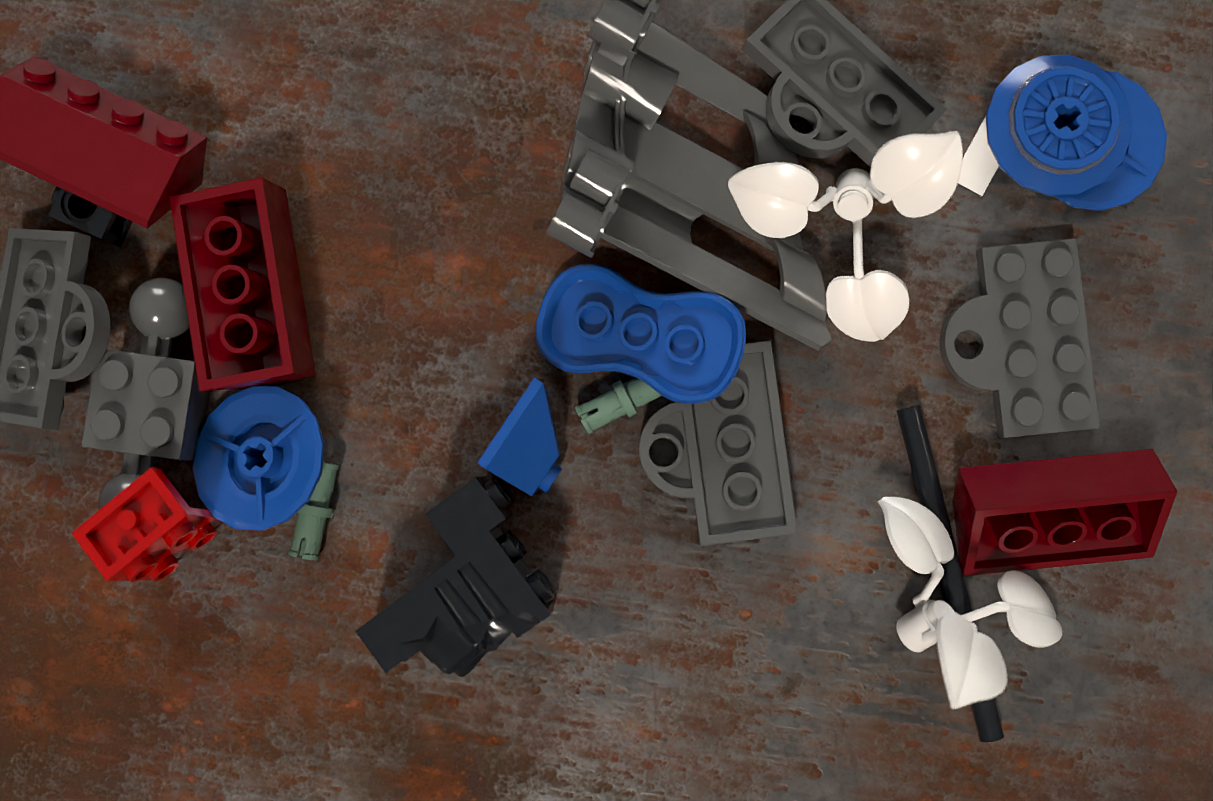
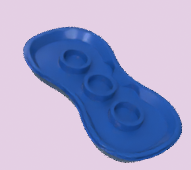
M581 264L570 267L560 273L547 290L538 313L536 340L541 354L548 362L563 371L571 373L622 372L639 378L669 400L683 404H699L711 401L721 395L734 379L744 353L746 329L740 311L729 300L713 292L655 293L637 287L618 272L606 266Z

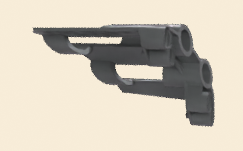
M605 0L587 36L593 39L584 72L574 132L561 180V202L545 234L591 258L594 255V249L599 239L602 238L702 291L713 292L724 297L738 310L817 351L831 343L832 339L825 323L827 306L824 282L816 260L803 249L800 232L784 238H772L753 230L744 220L728 187L729 178L744 169L673 132L660 117V113L674 86H677L747 124L753 141L754 166L775 162L798 165L796 153L783 146L774 136L766 118V100L768 95L652 21L662 0ZM704 214L774 251L779 264L780 290L692 244L690 232L695 219Z

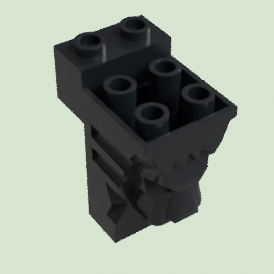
M486 476L475 477L425 514L455 554V557L355 631L385 673L403 661L405 663L420 651L443 673L452 674L454 672L459 677H464L474 669L486 653L496 650L512 632L518 638L551 615L555 605L553 601V594L556 593L555 588L540 569L532 572L522 559L527 551L513 531L509 529L503 533L499 528L500 524L514 515L508 508L514 501L497 478L489 481Z

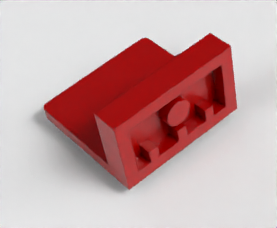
M151 467L71 534L106 581L136 582L139 580H153L157 582L169 576L179 567L180 563L177 560L190 549L197 550L209 543L217 535L215 528L223 522L214 518L207 509L190 508L160 468Z

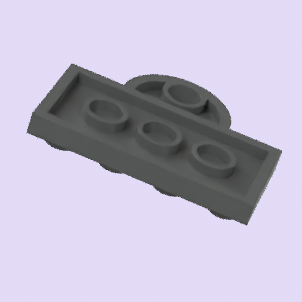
M787 0L745 41L741 49L775 80L766 100V118L772 133L783 146L804 157L826 158L841 152L848 146L871 167L874 155L885 143L900 136L925 134L947 110L827 0ZM800 116L807 120L811 127V133L802 134L795 131L790 125L789 117Z
M9 228L0 277V422L40 429L59 430L61 413L64 409L66 383L78 381L88 376L98 366L105 354L110 337L108 307L96 289L83 285L85 271L89 262L88 253L91 236L69 231ZM86 325V335L82 342V331Z
M1077 238L982 247L976 250L981 296L964 302L954 309L946 319L940 334V353L949 373L966 387L978 391H992L998 438L1099 429L1100 424ZM960 333L972 335L977 342V352L971 359H965L956 352L955 340Z
M771 341L745 344L738 371L730 385L721 395L711 401L699 404L674 402L664 406L648 420L642 430L639 441L641 466L648 479L663 492L676 497L693 498L700 546L798 534ZM660 438L671 440L677 448L675 461L666 467L657 466L649 456L651 444Z

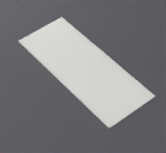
M986 116L963 157L962 170L958 181L962 186L983 196L999 167L987 143Z

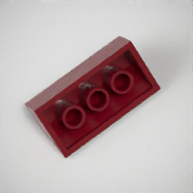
M35 56L1 74L0 160L147 229L171 210L169 197L193 192L202 185L207 137L187 128L183 123L165 118L144 108L138 102L120 97L99 87L93 81L77 77L56 67L50 61L39 59Z
M261 177L169 197L199 391L207 392L267 386L316 377L286 189Z
M1153 449L958 468L952 502L958 555L963 576L1153 558L1174 503L1177 489Z

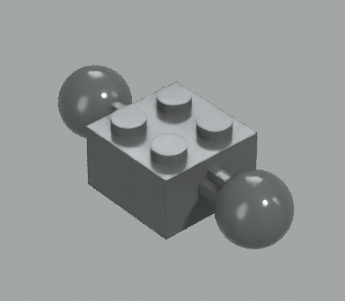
M155 278L148 280L134 291L130 299L129 312L131 320L135 327L143 333L140 354L106 349L102 360L92 374L81 447L124 452L121 473L107 481L100 492L98 500L99 510L148 469L154 467L155 457L194 460L196 441L206 422L210 391H199L195 361L171 358L173 339L184 334L189 329L183 285L172 279Z

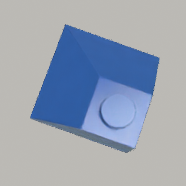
M534 377L477 462L486 470L530 496H534L539 488L547 493L562 471V468L556 465L561 453L549 393L541 381Z

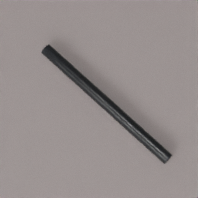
M917 405L896 410L919 503L940 519L952 541L954 557L948 563L941 564L944 569V575L940 580V586L944 601L952 607L955 613L960 615L972 611L921 406ZM995 698L971 703L980 742H994L1003 739L1004 733Z

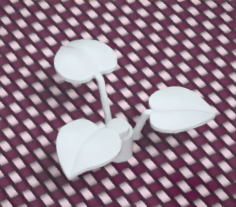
M951 131L941 134H911L892 139L879 148L874 155L870 174L858 168L844 171L837 179L836 188L828 187L826 194L817 201H814L819 189L817 177L808 169L793 163L775 162L748 167L732 175L729 178L728 187L744 220L753 230L767 237L784 238L797 234L807 224L808 211L818 212L830 201H833L834 209L840 217L852 221L855 277L840 276L834 278L829 283L826 290L827 313L832 322L848 336L862 341L875 342L886 338L904 320L909 308V293L904 282L893 273L876 270L864 275L863 218L871 212L874 197L882 204L893 200L898 212L911 218L926 216L942 208L953 195L960 178L963 160L961 136L958 131Z
M884 497L877 501L883 510L887 535L899 559L915 572L921 574H929L931 572V577L922 592L912 598L916 608L897 620L896 629L902 643L911 651L922 652L937 643L942 673L952 709L992 699L1002 693L1007 685L1006 666L998 647L990 637L977 632V626L972 621L997 612H1007V620L1012 633L1025 644L1045 648L1061 639L1062 627L1056 620V612L1047 594L1032 577L1020 571H1007L998 579V592L1003 602H996L963 615L955 613L952 607L945 601L929 600L930 595L944 575V569L941 564L948 563L954 557V549L949 533L933 512L915 501L901 497Z

